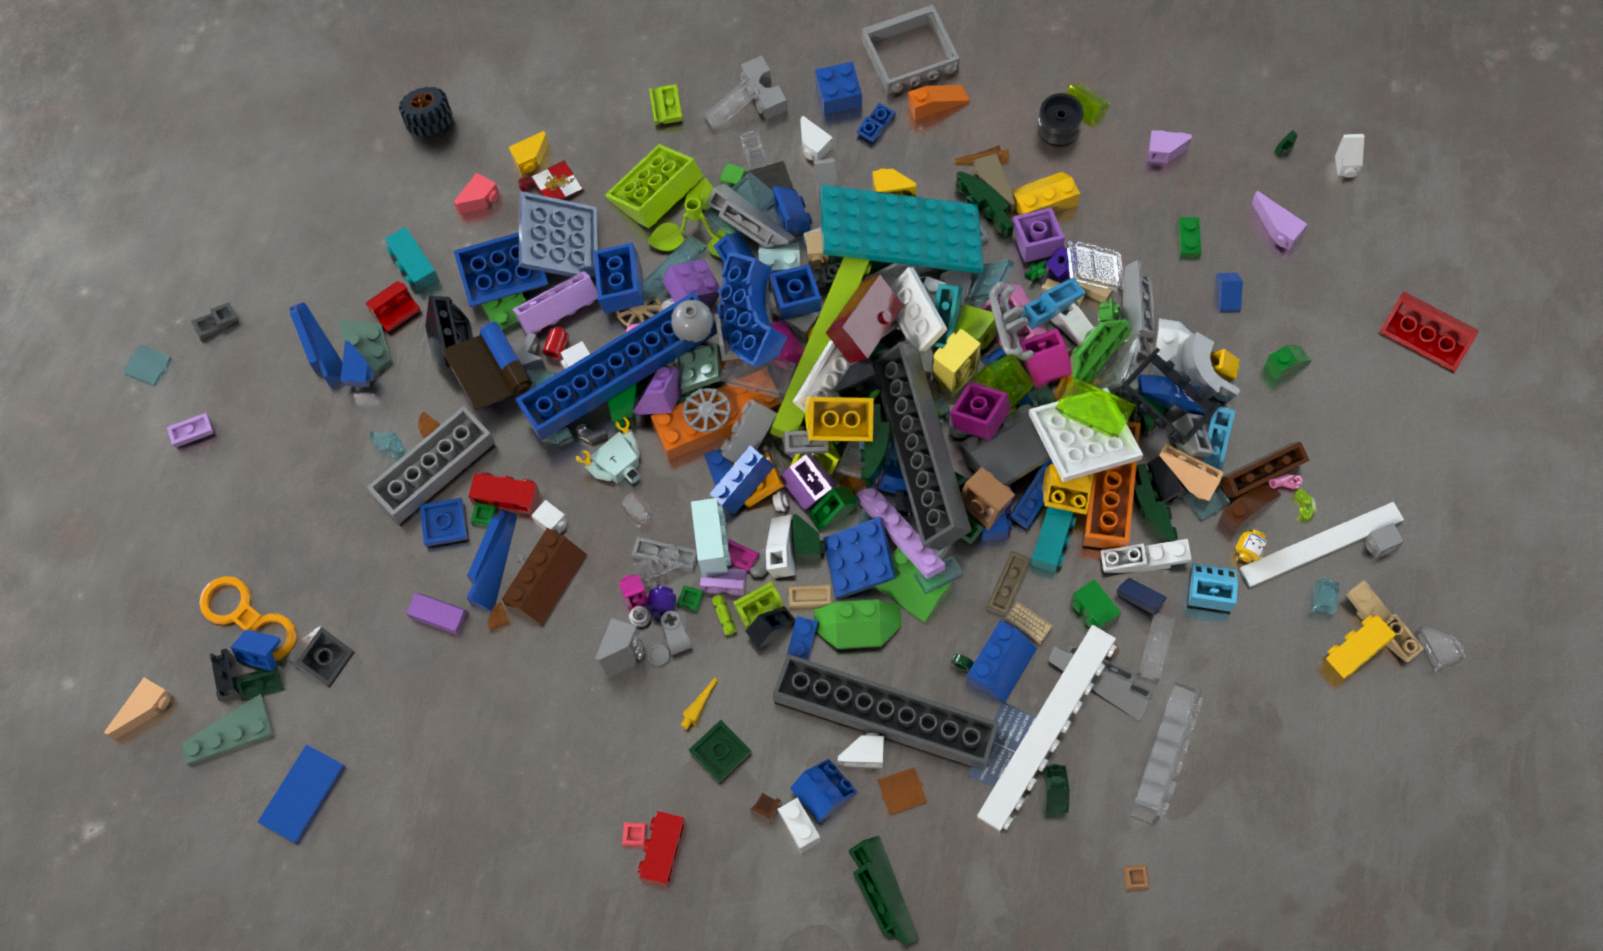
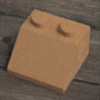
M982 467L965 483L961 492L966 512L987 530L993 527L1008 508L1015 495L1008 486L1000 483L991 472L986 471Z

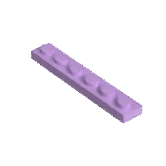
M874 485L870 489L865 488L855 494L860 501L859 504L873 519L877 517L883 518L886 534L926 579L945 570V563L931 548L923 547L920 536Z

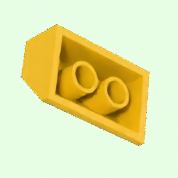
M1064 172L1053 174L1011 190L1016 203L1015 211L1017 215L1050 207L1054 214L1078 206L1080 192L1073 178Z
M805 397V421L808 440L873 441L874 398Z

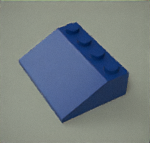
M519 232L454 251L470 308L548 285L544 271L519 267Z

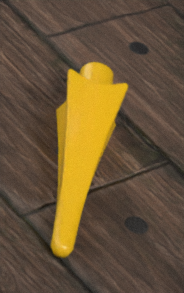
M713 678L698 698L682 713L684 716L682 719L684 720L680 724L681 727L688 730L691 724L696 726L704 705L718 681L717 678Z

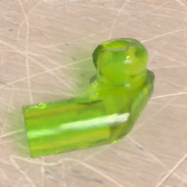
M1300 488L1294 496L1304 504L1305 508L1301 510V514L1305 518L1310 519L1312 515L1316 514V503L1314 498Z

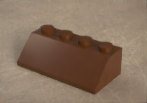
M546 528L502 598L506 608L543 627L587 554L563 535Z

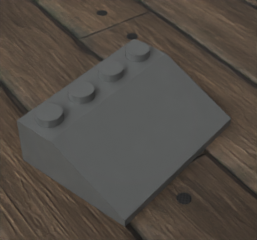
M1027 403L1007 415L992 440L974 435L959 444L965 464L975 472L982 467L986 471L991 472L1000 483L1008 486L1049 461L1051 458L1029 416V410L1035 407Z

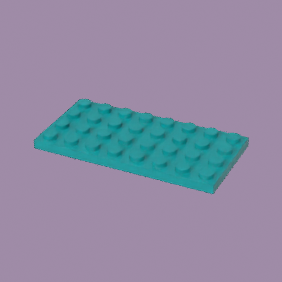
M830 185L821 186L822 254L982 273L984 266L977 204Z

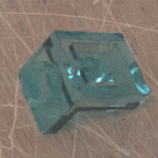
M370 432L369 440L374 447L382 450L389 447L391 456L398 458V452L402 450V441L395 432Z

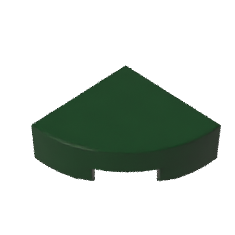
M1294 130L1288 133L1277 145L1275 152L1280 156L1292 148L1298 134Z

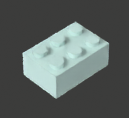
M717 498L692 501L691 507L697 557L702 576L728 574L727 566L731 565V559L728 552L729 543L725 529L726 520L722 505L718 506Z

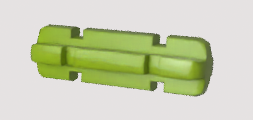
M718 594L712 598L714 607L717 606L715 610L721 625H724L722 627L724 634L732 635L737 631L736 626L732 623L733 618L728 605H725L724 595Z

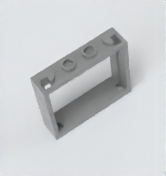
M933 4L861 29V40L887 95L900 92L902 89L911 86H917L928 80H935L939 76L952 74L959 70L960 58ZM931 24L947 60L889 79L872 43Z

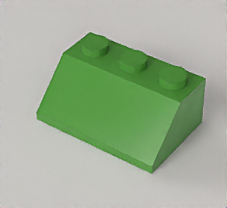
M898 547L891 555L896 579L877 585L875 588L923 623H926L950 593L952 582L939 573L926 579Z

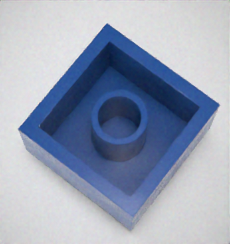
M853 61L815 70V83L824 115L862 107V92Z
M810 264L770 274V287L781 321L821 311V297Z

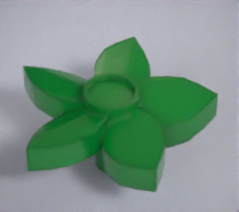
M1046 262L1032 263V270L1024 273V275L1031 276L1032 280H1035L1037 276L1041 278L1046 274Z

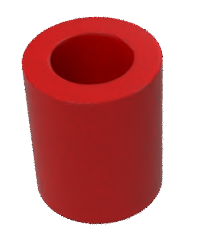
M555 327L549 330L542 351L545 356L556 360L562 359L560 352L565 350L569 334L564 328Z

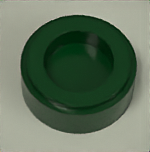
M954 654L951 660L952 665L966 672H969L974 664L970 658L961 654Z

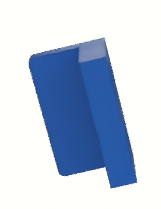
M740 233L726 234L714 245L724 264L729 252L755 258Z
M884 465L880 474L878 489L895 494L896 490L904 491V496H909L902 470Z
M245 630L233 643L231 649L238 663L272 671L277 666L272 652L281 643L280 637Z

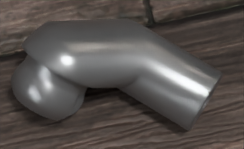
M580 424L576 429L578 437L589 443H594L608 437L605 428L592 431L585 424Z

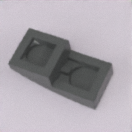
M228 302L210 309V314L194 319L191 323L199 340H203L222 331L238 319Z

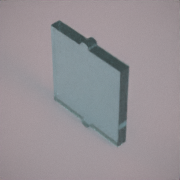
M139 345L134 355L129 358L130 361L123 373L155 386L161 375L165 373L164 370L171 357Z
M1219 486L1215 489L1210 501L1199 499L1193 493L1183 496L1201 521L1212 514H1218L1220 509L1230 504V500Z

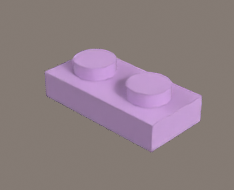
M207 413L167 427L171 444L174 448L214 434Z

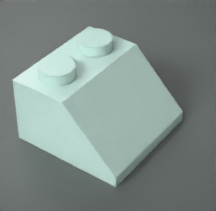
M799 242L776 245L770 248L759 245V261L772 268L770 274L799 267Z

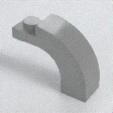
M1196 332L1185 340L1183 346L1182 365L1184 372L1191 378L1190 384L1206 391L1207 395L1205 397L1207 399L1215 396L1218 400L1227 403L1238 396L1240 389L1222 379L1214 371L1210 360L1214 341Z

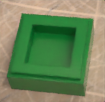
M476 502L470 521L471 524L488 527L491 518L496 515L497 507Z
M683 585L676 606L697 613L704 596V591Z

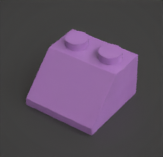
M1051 207L1013 217L1017 244L1024 262L1052 256L1055 250L1064 246L1065 237Z
M663 367L656 371L633 411L634 415L672 413L683 392L677 367Z

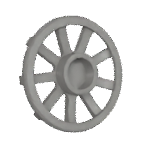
M700 388L686 398L683 415L687 424L694 430L713 432L720 429L728 421L730 404L728 398L717 389ZM703 393H712L709 401L705 400ZM700 394L702 403H698L693 398ZM716 395L722 398V400L714 404L712 403ZM689 403L698 407V409L687 410ZM724 403L726 404L727 411L716 409V407ZM698 413L699 415L690 422L687 415ZM715 414H722L726 417L723 420V422L720 423L715 417ZM701 418L704 419V429L695 426ZM712 419L717 426L708 429V420Z

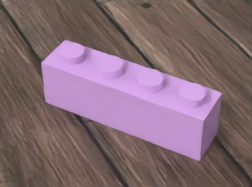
M583 271L514 308L513 311L527 335L529 332L537 334L542 328L556 324L562 317L574 314L577 309L583 306L591 305L598 298V294L590 276Z

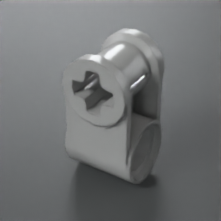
M675 611L665 612L661 617V624L671 655L692 648L689 636L678 613ZM669 620H672V622L674 623L673 626H670V624L668 623Z

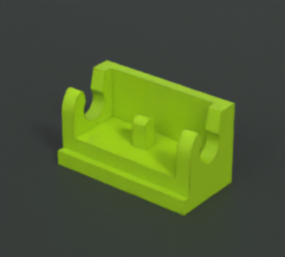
M772 581L734 601L735 610L746 628L753 623L758 615L783 607L784 605Z

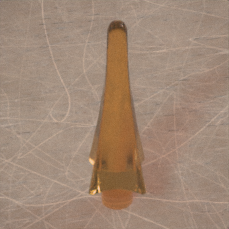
M999 145L982 152L956 158L955 162H974V159L997 153L1002 164V158L1010 157L1009 149L1001 150Z

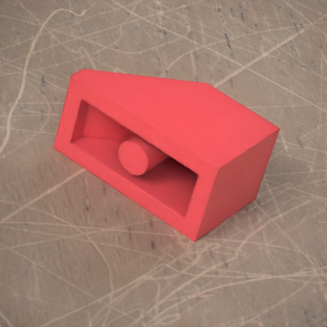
M476 173L453 203L460 214L486 209L497 200L499 191L496 183Z

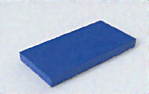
M306 745L259 818L258 823L297 844L345 766Z

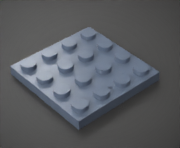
M521 192L519 195V267L570 277L585 271L592 281H596L594 251H598L597 207Z

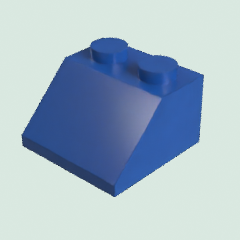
M774 186V208L782 227L794 237L804 235L805 232L810 231V224H813L810 213H806L804 210L806 205L803 197H799L795 189Z

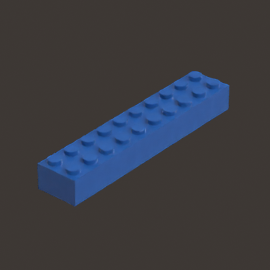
M694 292L690 293L516 398L519 409L539 439L542 441L716 335L717 328L714 319L711 333L699 342L682 341L675 335L672 329L671 319L675 307L686 300L700 301Z

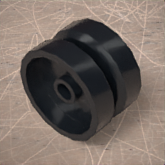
M1065 93L1053 94L1047 97L1042 102L1038 120V130L1042 138L1055 145H1065L1073 142L1079 136L1084 114L1082 104L1074 96Z

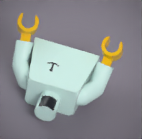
M624 417V427L621 428L617 421L615 423L616 427L623 431L622 434L618 432L591 456L588 451H581L585 455L584 461L579 456H576V461L581 464L584 463L585 468L596 479L613 480L619 483L626 477L633 484L641 476L635 470L639 466V444L632 430L628 429V419Z

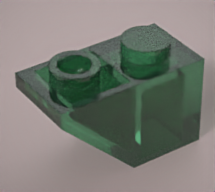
M1046 765L1043 770L1046 813H1069L1070 788L1066 765Z

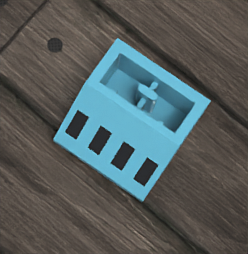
M1193 563L1188 605L1232 612L1237 600V570Z

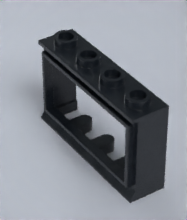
M1157 347L1121 385V393L1129 401L1133 400L1138 405L1137 408L1144 415L1148 414L1154 419V424L1162 430L1165 429L1175 443L1184 445L1214 414L1221 404L1218 402L1216 405H1213L1205 397L1207 395L1206 391L1203 389L1198 391L1189 383L1191 378L1185 374L1182 377L1173 369L1175 364L1171 360L1166 362L1157 354L1160 351ZM1150 363L1157 367L1206 412L1186 435L1180 432L1129 386Z

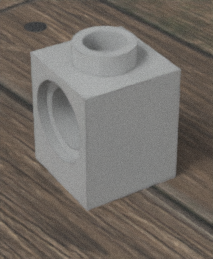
M1394 523L1370 532L1366 538V547L1370 553L1374 554L1375 558L1399 549L1404 540Z

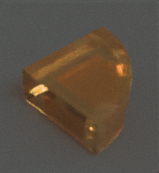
M423 411L418 421V428L425 439L440 424Z
M501 602L493 607L489 615L487 624L490 631L510 623Z

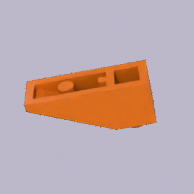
M963 85L925 86L908 92V106L914 120L970 102Z

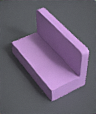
M728 568V574L701 577V591H704V593L744 596L747 571Z

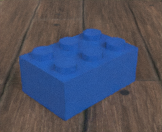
M633 242L594 251L598 301L604 313L607 314L644 305L640 260Z

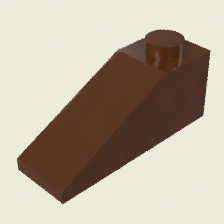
M1267 481L1236 499L1223 510L1219 520L1235 535L1277 500L1281 494L1276 489L1271 488Z

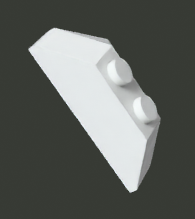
M1159 318L1154 350L1158 347L1160 351L1157 354L1166 362L1171 360L1175 364L1173 369L1183 377L1185 372L1182 365V350L1185 340L1193 334L1180 321ZM1152 364L1150 375L1167 377Z

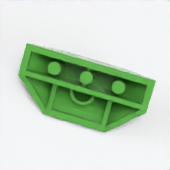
M1128 320L1105 321L1097 324L1092 330L1087 332L1083 342L1074 348L1070 360L1073 384L1077 392L1081 394L1131 333L1132 328Z
M882 600L834 602L814 610V620L818 621L816 633L837 649L881 647L902 627L900 605Z

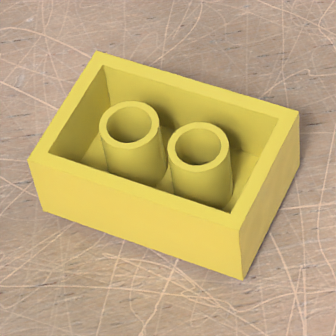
M962 329L957 334L953 333L948 338L946 346L943 349L939 348L933 356V379L935 378L938 382L939 390L951 399L978 371L981 343Z

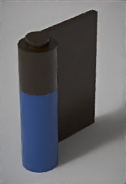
M491 322L483 326L479 336L442 349L445 359L475 411L518 393L523 394L532 385L529 375L497 322Z

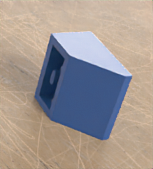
M830 759L805 770L790 787L819 822L834 814L858 793L852 783L844 777Z

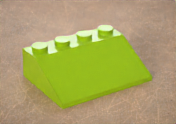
M658 144L604 196L634 221L650 228L678 200L683 198L704 175L694 158Z

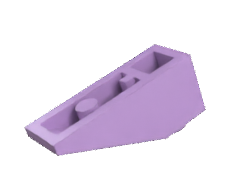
M1256 191L1251 204L1272 239L1279 246L1285 247L1290 251L1302 237L1308 224L1259 191Z

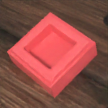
M624 822L622 845L627 847H644L647 823Z

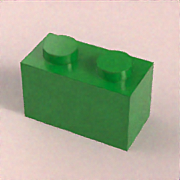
M1095 579L1073 593L1071 599L1072 606L1078 613L1081 612L1086 618L1085 622L1089 628L1094 625L1104 630L1119 620L1120 610Z

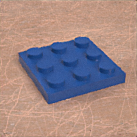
M877 517L823 538L836 598L841 599L896 579L883 518Z

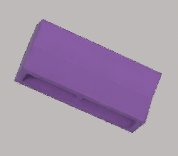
M414 593L406 614L409 618L458 635L468 610L421 593Z

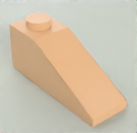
M1165 443L1160 457L1189 492L1199 499L1210 501L1224 472Z
M144 677L104 733L114 740L120 738L158 715L161 710L168 706L172 695Z

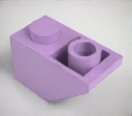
M1152 130L1149 139L1147 161L1170 162L1189 148L1192 134Z

